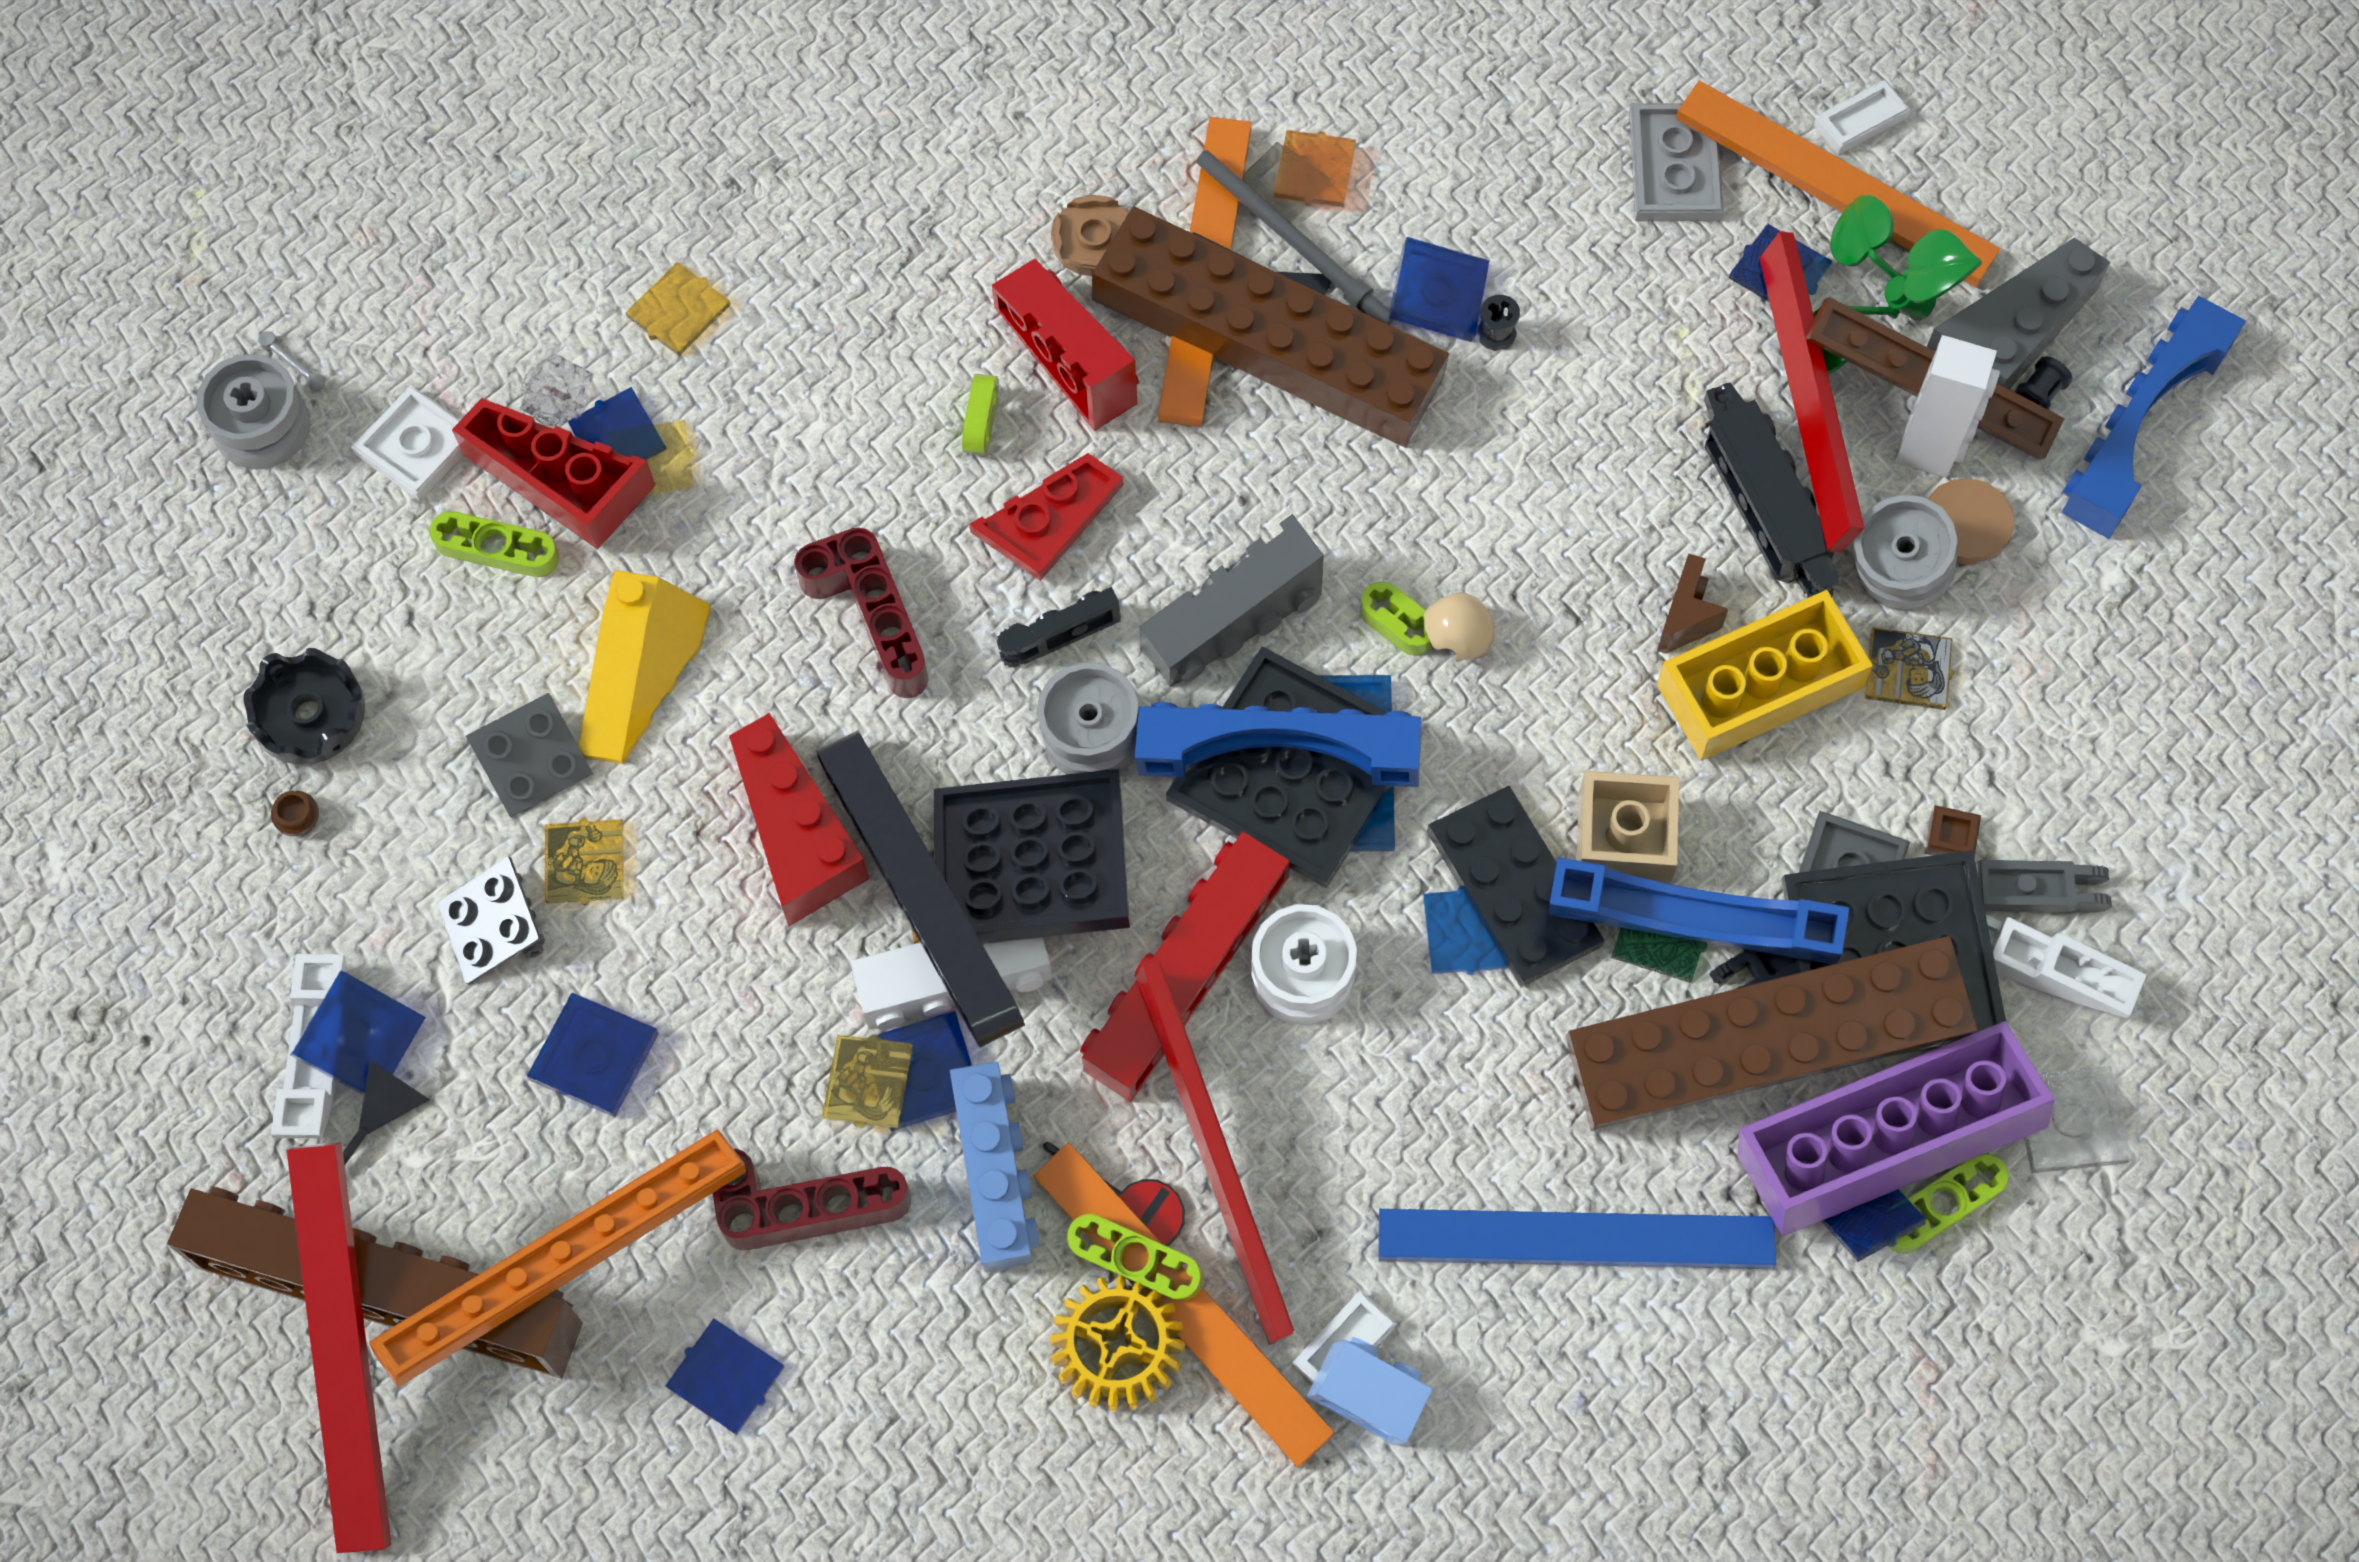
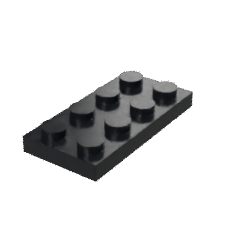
M1510 785L1428 824L1427 833L1520 988L1603 946L1605 940L1595 923L1549 915L1550 898L1557 862Z

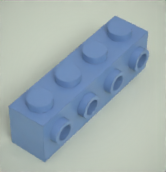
M998 1061L950 1070L983 1269L986 1272L1033 1263L1031 1248L1040 1247L1035 1218H1025L1023 1200L1031 1199L1032 1196L1027 1169L1017 1171L1014 1152L1024 1149L1019 1121L1009 1123L1006 1104L1016 1103L1011 1074L1001 1075Z

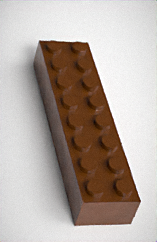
M1135 206L1131 208L1092 273L1093 301L1169 337H1176L1213 354L1214 358L1405 448L1444 379L1449 357L1448 352Z
M1946 936L1569 1030L1565 1038L1590 1131L1962 1039L1975 1033L1978 1029L1951 938Z
M211 1186L208 1193L190 1188L167 1242L169 1247L196 1269L305 1301L295 1219L283 1216L285 1210L269 1202L256 1200L254 1207L237 1202L239 1199L238 1195L219 1187ZM352 1228L363 1318L365 1320L392 1328L479 1275L468 1271L470 1265L459 1259L442 1255L439 1262L422 1257L423 1251L417 1247L402 1242H395L393 1248L376 1243V1236ZM555 1290L461 1349L562 1379L583 1322L573 1311V1305L562 1299L564 1293Z

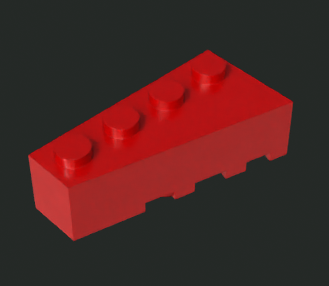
M1034 258L992 284L994 308L1094 431L1138 404L1137 385L1139 384V379L1136 374L1135 359L1062 286L1059 278L1051 269L1046 270Z
M483 398L452 429L465 457L597 550L656 486L647 460L634 455L630 458L614 452L611 446L597 441L593 444L574 437L571 431L555 426L553 429L535 422L531 416Z
M768 713L729 735L788 926L793 925L869 880L863 856L771 714Z

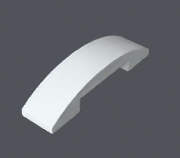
M296 954L290 999L295 1005L284 1087L283 1089H277L271 1136L273 1138H322L331 1113L341 1062L346 1009V957L344 954Z

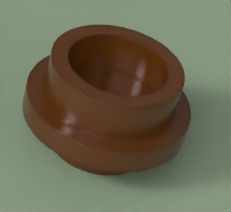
M287 791L281 794L275 800L271 810V820L279 832L287 836L306 834L316 825L319 818V808L316 801L311 795L302 791Z

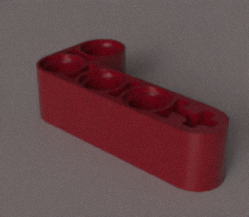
M852 528L800 548L796 553L794 564L799 584L804 594L810 598L824 599L850 590L889 688L894 694L902 698H913L923 693L929 681L924 653L874 534L865 528ZM858 552L869 553L863 559H851L852 555ZM814 568H826L820 575L808 574ZM879 589L885 591L879 597L870 598L866 596L872 590ZM890 627L900 629L893 636L881 635L883 630ZM905 656L910 670L908 673H904L899 668L898 659Z
M739 1149L734 1150L745 1163L747 1170L745 1178L738 1184H726L712 1193L719 1229L726 1241L738 1250H753L894 1222L906 1215L911 1206V1194L905 1177L899 1170L892 1167H877L762 1190L760 1177L751 1158ZM892 1187L894 1191L892 1192V1200L883 1202L881 1198L883 1196V1188ZM865 1190L868 1207L863 1208L858 1192ZM846 1195L851 1198V1203L845 1211L833 1213L827 1210V1205L833 1197ZM791 1204L803 1207V1211L797 1220L793 1222H782L779 1220V1214L784 1207ZM741 1214L754 1216V1221L747 1230L743 1232L730 1230V1225L737 1216Z

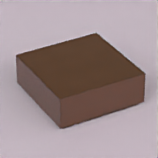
M1935 805L1931 811L1924 854L1941 855L1973 850L1975 857L1981 815Z

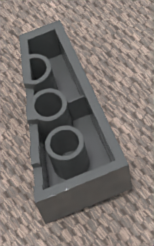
M1293 514L1279 523L1284 531L1265 544L1260 537L1245 548L1248 554L1237 566L1230 569L1224 568L1222 565L1208 575L1209 578L1202 584L1201 592L1196 596L1191 591L1185 592L1139 626L1140 646L1170 687L1181 680L1188 682L1195 679L1205 670L1206 665L1219 657L1226 659L1233 656L1243 647L1245 641L1257 634L1261 636L1269 634L1280 625L1283 618L1295 611L1298 613L1304 612L1317 603L1322 594L1324 554Z

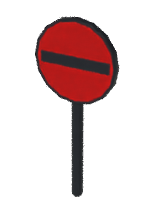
M1050 1142L1043 1143V1149L1052 1156L1060 1150ZM1141 1179L1129 1184L1123 1191H1120L1106 1181L1163 1245L1169 1247L1179 1237L1185 1224V1208L1180 1195L1169 1184L1157 1179Z

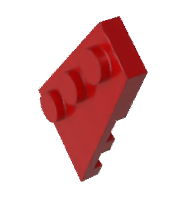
M1087 453L1043 479V485L1019 498L1017 495L1003 503L1004 508L984 519L982 516L970 523V533L1041 581L1123 487V476Z

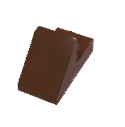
M1688 553L1657 651L1668 653L1710 635L1723 627L1728 609L1703 601L1709 577L1701 575L1706 558Z

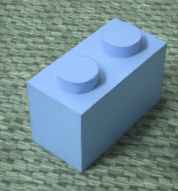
M1352 1337L1350 1342L1342 1340L1333 1343L1307 1397L1392 1445L1407 1443L1433 1388L1420 1382L1423 1375L1416 1369L1397 1361L1392 1366L1377 1358L1379 1350L1361 1339Z

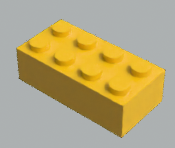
M1825 590L1664 661L1657 686L1698 758L1702 761L1863 689L1873 665L1828 590Z

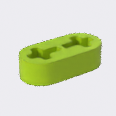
M975 374L973 377L963 428V452L985 455L988 451L998 400V376Z
M1375 582L1365 588L1362 593L1360 612L1367 624L1408 655L1417 656L1425 654L1432 648L1425 630V609L1388 582ZM1385 598L1389 600V611L1383 607L1377 611L1373 609V599L1378 602H1382ZM1407 626L1414 630L1419 626L1423 627L1424 638L1419 635L1413 636L1412 639L1407 637Z

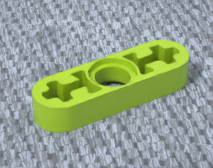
M455 511L439 514L430 525L429 533L436 549L447 557L532 577H543L555 570L559 562V553L553 539L542 531ZM454 528H458L462 536L453 535L450 541H446L443 534L452 533ZM494 535L506 538V545L501 551L487 553L482 550L483 543L487 538ZM467 538L472 539V547L470 546ZM517 541L522 550L517 549ZM539 547H543L546 555H538L535 561H531L527 552L536 553Z
M1985 1153L1963 1162L1894 1207L1889 1213L1892 1212L1893 1215L1894 1211L1903 1212L1902 1216H1900L1901 1213L1896 1215V1212L1894 1216L1900 1218V1221L1904 1224L1909 1221L1907 1217L1910 1211L1912 1213L1909 1219H1915L1922 1212L1926 1220L1920 1223L1913 1231V1240L1907 1234L1898 1237L1894 1233L1885 1244L1897 1253H1912L1996 1199L2008 1183L2009 1173L2005 1163L1999 1157ZM1976 1167L1982 1173L1990 1170L1995 1177L1990 1182L1991 1187L1987 1183H1982L1972 1189L1968 1195L1964 1186L1970 1183L1978 1173ZM1938 1191L1951 1193L1958 1203L1957 1212L1949 1216L1939 1214L1932 1206V1195ZM1885 1217V1219L1883 1220L1882 1224H1883L1885 1221H1886L1887 1223L1881 1228V1231H1882L1889 1223H1890V1225H1889L1888 1228L1881 1234V1236H1883V1235L1891 1228L1892 1225H1894V1227H1893V1228L1890 1230V1232L1883 1238V1241H1884V1242H1885V1240L1892 1234V1232L1896 1229V1227L1898 1226V1223H1896V1222H1894V1221H1892V1220H1890V1219H1888V1218H1886V1217Z
M1084 1214L1076 1218L1068 1229V1244L1077 1256L1133 1282L1138 1283L1140 1281L1141 1285L1173 1300H1190L1197 1296L1203 1287L1204 1273L1197 1261L1095 1214ZM1095 1224L1099 1225L1097 1233L1114 1243L1116 1233L1123 1235L1113 1247L1111 1262L1105 1261L1110 1251L1098 1245L1092 1244L1088 1251L1084 1250L1086 1242L1080 1238L1083 1229L1091 1231ZM1135 1243L1143 1244L1149 1253L1147 1265L1140 1271H1128L1122 1260L1125 1249ZM1160 1253L1167 1254L1161 1263L1169 1268L1180 1270L1183 1264L1188 1265L1186 1273L1192 1277V1282L1189 1286L1181 1284L1177 1291L1172 1290L1174 1281L1158 1272L1156 1273V1281H1149V1278L1156 1272L1159 1266Z

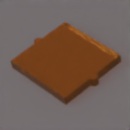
M1287 130L1274 189V197L1305 202L1306 206L1316 203L1344 207L1356 140L1327 136L1323 131L1313 134Z

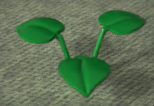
M1871 195L1858 196L1852 203L1848 204L1835 224L1830 239L1832 255L1840 264L1848 267L1857 266L1869 256L1879 268L1892 278L1884 290L1888 307L1848 306L1864 315H1888L1896 319L1902 313L1913 320L1925 319L1933 311L1936 298L1956 287L1982 265L1980 258L1970 251L1958 236L1947 230L1939 229L1925 234L1915 243L1908 255L1909 269L1904 270L1903 274L1898 273L1875 250L1885 245L1891 239L1894 230V220L1888 206ZM1817 309V310L1813 313V314H1814V318H1816L1819 309ZM1822 348L1828 375L1837 371L1847 362Z

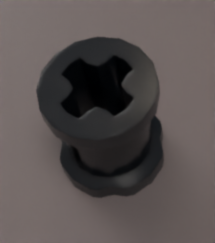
M1493 295L1488 297L1483 302L1480 310L1481 321L1477 330L1480 343L1485 348L1493 351L1508 349L1514 344L1517 331L1515 326L1520 318V308L1517 302L1509 296ZM1505 308L1508 309L1507 316L1504 315ZM1490 330H1493L1492 338L1489 336Z
M2048 356L2041 357L2035 364V372L2027 382L2020 383L2016 387L2015 393L2049 410L2051 400L2060 390H2065L2069 387L2073 377L2069 369L2057 359Z

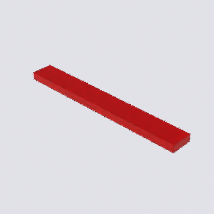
M1780 231L1759 258L1827 550L1829 552L1842 553L1865 526L1821 347L1805 340L1815 318L1794 233Z
M1159 961L1142 965L1136 976L1268 1344L1277 1343L1294 1334L1293 1331L1295 1330L1163 966Z
M342 1142L293 1147L286 1151L336 1554L382 1550L392 1544Z

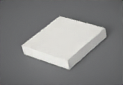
M412 385L351 446L357 457L418 501H421L464 456L452 432V429L460 419Z

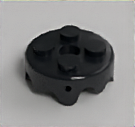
M307 648L303 654L295 657H285L279 653H271L265 656L260 662L259 674L255 682L245 691L243 697L248 720L246 726L258 744L269 755L283 762L296 765L315 764L339 754L354 740L364 720L365 700L363 691L351 669L342 658L336 659L316 648ZM309 701L318 703V710L312 717L308 719L296 718V711L300 705Z

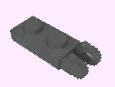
M1980 860L1976 862L1985 911L2073 912L2075 910L2083 913H2095L2112 908L2111 896L2109 894L2076 892L2075 884L2098 885L2109 880V869L2103 867V865H2074L2073 861Z

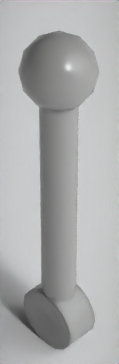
M266 331L259 335L258 342L262 349L274 351L307 380L308 387L311 390L319 391L323 389L325 379L319 374H312L278 344L274 333Z

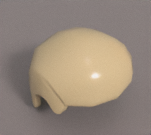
M1458 592L1431 603L1424 613L1425 630L1432 646L1437 650H1453L1457 654L1455 661L1474 660L1483 657L1494 641V621L1490 611L1478 598L1468 593Z

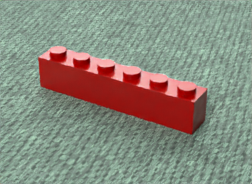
M1243 831L1234 844L1228 841L1223 845L1214 861V865L1217 868L1208 880L1201 878L1196 883L1188 897L1190 906L1182 917L1177 915L1172 917L1161 935V939L1164 940L1163 944L1155 955L1149 952L1144 956L1134 974L1136 977L1142 965L1159 961L1162 964L1184 1026L1289 878L1290 860ZM1138 980L1135 981L1128 993L1121 990L1116 995L1107 1012L1111 1017L1101 1031L1094 1028L1089 1033L1080 1049V1053L1083 1054V1072L1130 1102L1133 1101L1164 1056Z

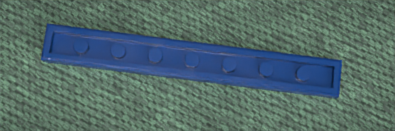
M1379 1208L1378 1261L1774 1269L1776 1266L1774 1221L1771 1216Z

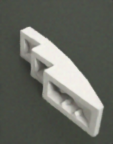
M1986 915L1998 975L2083 1006L2124 1018L2130 1017L2147 974L2059 932L2050 937L2010 917L2001 922Z

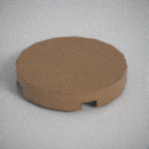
M1088 195L1075 198L1067 204L1066 209L1062 210L1060 214L1058 212L1053 219L1051 242L1055 256L1065 268L1079 275L1092 276L1094 269L1130 211L1128 209L1126 211L1118 205V201L1108 196Z
M1972 478L1953 479L1938 486L1928 498L1943 507L1954 522L1958 539V564L1976 565L1978 561H1985L1987 559L1990 561L1998 557L2008 545L2015 524L2012 506L2003 493L1989 483Z

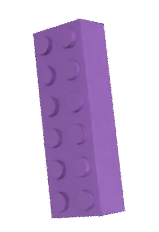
M2004 1021L1740 1128L1737 1156L1783 1237L2048 1128L2055 1098L2010 1027Z

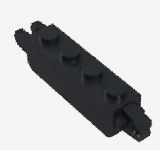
M1730 382L1707 390L1704 402L1711 419V425L1704 447L1776 580L1787 584L1797 580L1804 594H1807V598L1825 590H1828L1832 597L1834 594L1833 587L1837 586L1839 581L1838 571H1835V566L1832 562L1834 552L1827 550L1821 520L1816 512V502L1813 493L1807 486L1803 487L1796 475V466L1792 455L1787 449L1782 450L1776 439V430L1771 417L1767 413H1762L1756 400L1746 403Z

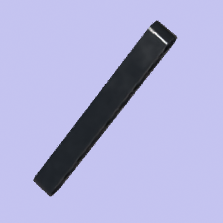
M857 730L817 749V757L829 782L977 1045L981 1048L1025 1026L1013 996L859 731Z

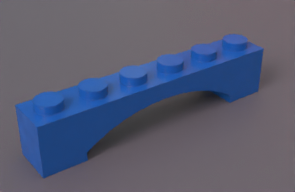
M2199 295L2189 310L2180 307L2167 329L2174 333L2169 342L2162 339L2158 341L2147 360V363L2153 365L2148 374L2139 371L2126 392V395L2132 398L2128 406L2117 405L2105 425L2107 429L2111 430L2106 440L2100 437L2095 439L2084 458V461L2090 463L2085 473L2076 470L2062 493L2068 496L2069 499L2061 512L2062 514L2107 539L2111 538L2142 486L2134 481L2133 453L2135 440L2143 418L2159 399L2181 382L2204 371L2214 375L2235 342L2246 320Z
M1157 702L1151 706H1139L1135 747V762L1138 776L1185 778V770L1216 755L1248 748L1288 747L1315 751L1346 761L1371 775L1372 785L1419 787L1421 717L1412 716L1404 711H1390L1384 715H1366L1362 711L1355 709H1344L1338 713H1318L1316 710L1306 707L1294 708L1291 712L1271 711L1264 706H1248L1244 710L1224 709L1216 704H1203L1197 708H1179L1177 705L1168 702Z
M1560 857L1557 859L1549 905V915L1833 965L1837 964L1842 956L1849 907L1800 899V901L1766 899L1693 889L1633 876L1606 868V865Z

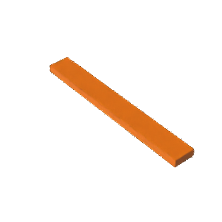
M1700 80L1677 111L1676 120L1842 213L1848 204L1852 203L1858 196L1871 195L1878 198L1888 206L1893 216L1894 230L1890 240L1910 251L1919 239L1931 231L1943 229L1953 233L1982 261V265L1964 280L1974 287L1978 286L2001 249Z
M1209 117L1204 151L1208 150L1241 180L1244 179L1252 122ZM1202 168L1200 169L1190 232H1195L1232 250L1240 201ZM1171 337L1158 412V422L1202 427L1214 359L1213 354L1176 337Z
M717 1129L369 1341L371 1350L398 1388L746 1172L745 1163Z
M1069 1142L1033 1175L1073 1221L1084 1214H1095L1161 1243ZM1095 1224L1091 1231L1083 1229V1232L1095 1245L1110 1251L1107 1258L1111 1261L1113 1247L1123 1235L1116 1233L1114 1243L1097 1233L1099 1225ZM1135 1243L1125 1249L1122 1257L1125 1268L1128 1271L1136 1272L1142 1270L1147 1265L1149 1253L1143 1244ZM1160 1253L1159 1266L1156 1272L1149 1278V1281L1155 1282L1156 1273L1158 1272L1174 1281L1172 1289L1174 1291H1177L1181 1284L1189 1286L1192 1282V1277L1186 1273V1269L1182 1266L1180 1270H1174L1163 1265L1161 1262L1167 1254ZM1127 1279L1134 1286L1135 1282ZM1145 1287L1142 1296L1147 1297L1153 1290ZM1203 1287L1197 1296L1187 1301H1176L1162 1295L1161 1300L1155 1305L1156 1308L1168 1303H1173L1175 1306V1313L1164 1319L1165 1322L1174 1320L1182 1322L1183 1331L1177 1334L1180 1339L1185 1342L1190 1350L1298 1468H1301L1336 1434Z

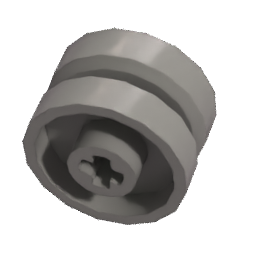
M259 354L237 355L220 362L205 375L197 391L196 408L205 428L212 436L221 454L235 465L248 469H264L286 462L302 448L310 432V414L288 370L275 359Z
M1903 494L1885 498L1869 508L1863 516L1865 528L1854 539L1855 567L1858 580L1869 597L1886 607L1901 610L1925 607L1940 598L1954 579L1958 549L1954 522L1943 507L1926 497Z
M1083 662L1065 667L1048 680L1039 694L1036 713L1047 754L1060 771L1066 774L1119 769L1120 773L1135 760L1139 703L1134 686L1122 672L1107 664Z

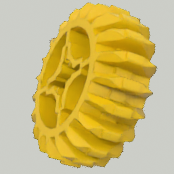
M1121 1275L1117 1276L1116 1289H1108L1106 1279L1100 1277L1097 1279L1098 1293L1092 1294L1086 1285L1079 1287V1293L1083 1300L1081 1304L1072 1298H1066L1064 1307L1072 1317L1066 1315L1055 1316V1326L1065 1332L1050 1335V1344L1056 1348H1062V1350L1051 1355L1052 1363L1054 1366L1068 1365L1059 1374V1380L1062 1384L1078 1379L1072 1388V1395L1076 1399L1082 1397L1089 1389L1092 1390L1089 1397L1090 1407L1097 1408L1101 1403L1102 1397L1106 1396L1109 1397V1411L1117 1412L1119 1408L1118 1398L1127 1397L1130 1410L1138 1409L1136 1394L1142 1392L1146 1400L1152 1403L1156 1400V1393L1152 1387L1153 1383L1166 1390L1170 1388L1171 1380L1163 1370L1170 1372L1180 1371L1181 1362L1170 1355L1180 1354L1185 1351V1342L1172 1338L1183 1331V1325L1181 1321L1165 1322L1164 1319L1175 1313V1306L1173 1303H1168L1156 1308L1155 1305L1162 1298L1161 1293L1153 1290L1147 1297L1142 1296L1145 1286L1141 1285L1140 1281L1138 1283L1135 1282L1132 1291L1126 1290V1278ZM1123 1307V1309L1120 1308L1118 1315L1111 1322L1098 1323L1092 1321L1090 1324L1086 1323L1093 1315L1102 1310ZM1138 1312L1144 1315L1155 1327L1159 1337L1158 1350L1148 1347L1147 1341L1140 1339L1134 1334L1135 1319ZM1125 1327V1341L1129 1347L1120 1346L1116 1353L1113 1352L1110 1360L1109 1341H1103L1107 1339L1115 1341L1118 1335L1122 1334ZM1078 1337L1088 1340L1089 1346L1094 1347L1101 1353L1097 1375L1091 1373L1078 1358L1076 1353ZM1144 1362L1150 1364L1144 1371L1132 1378L1111 1380L1115 1378L1118 1370L1125 1364L1134 1363L1143 1366Z

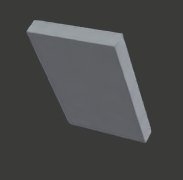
M1683 103L1630 104L1629 122L1635 221H1722L1724 211L1719 143L1675 119L1677 111Z

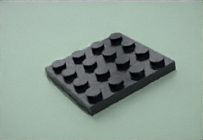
M1263 646L1223 705L1224 709L1244 710L1248 706H1264L1271 711L1291 712L1294 708L1306 707L1312 708L1318 713H1338L1344 709L1359 710L1366 715H1384L1387 713ZM1259 747L1223 753L1188 767L1185 770V778H1175L1166 792V799L1168 802L1236 839L1242 831L1290 860V869L1328 888L1391 786L1372 785L1371 775L1346 761L1330 755L1299 748Z
M1119 769L934 789L935 863L982 944L1130 928Z
M1973 850L1785 874L1781 878L1785 900L1800 901V899L1849 907L1843 952L1838 963L1950 936L1978 1029L1976 1032L2006 1021ZM1795 958L1798 973L1833 965ZM1950 1041V1042H1946V1043H1942V1044H1938V1045H1934V1046H1930V1047H1926V1048H1922V1049H1918V1050H1914V1051H1910V1052H1906V1053H1902V1054L1914 1053V1052H1922V1051H1930V1050H1934V1049H1937V1048H1939V1047H1942V1046H1944V1045H1947V1044H1949V1043H1952V1042H1954V1041Z

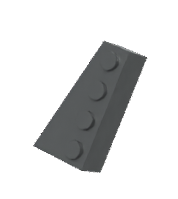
M2074 237L1935 327L1927 347L1936 352L1940 339L1944 335L1996 350L1992 369L2000 371L1997 384L2010 390L2098 290L2111 262Z

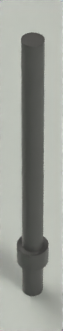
M1205 150L1199 155L1196 163L1344 292L1343 298L1356 310L1362 308L1371 317L1391 325L1396 315L1373 295L1374 289L1361 278L1355 280L1211 152Z

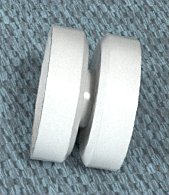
M1295 904L1277 910L1261 924L1253 939L1251 983L1257 1000L1272 1016L1289 1024L1312 1025L1330 1019L1346 1005L1354 989L1357 946L1350 928L1337 914L1318 905Z

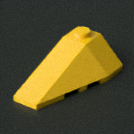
M614 570L603 609L578 745L584 758L617 764L625 763L653 721L651 716L665 695L671 694L678 683L677 677L689 659L693 661L701 649L711 612V605L660 577Z

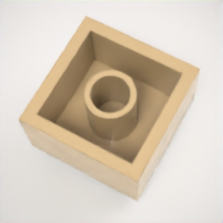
M1584 771L1579 790L1576 860L1606 865V868L1671 884L1678 864L1679 777Z

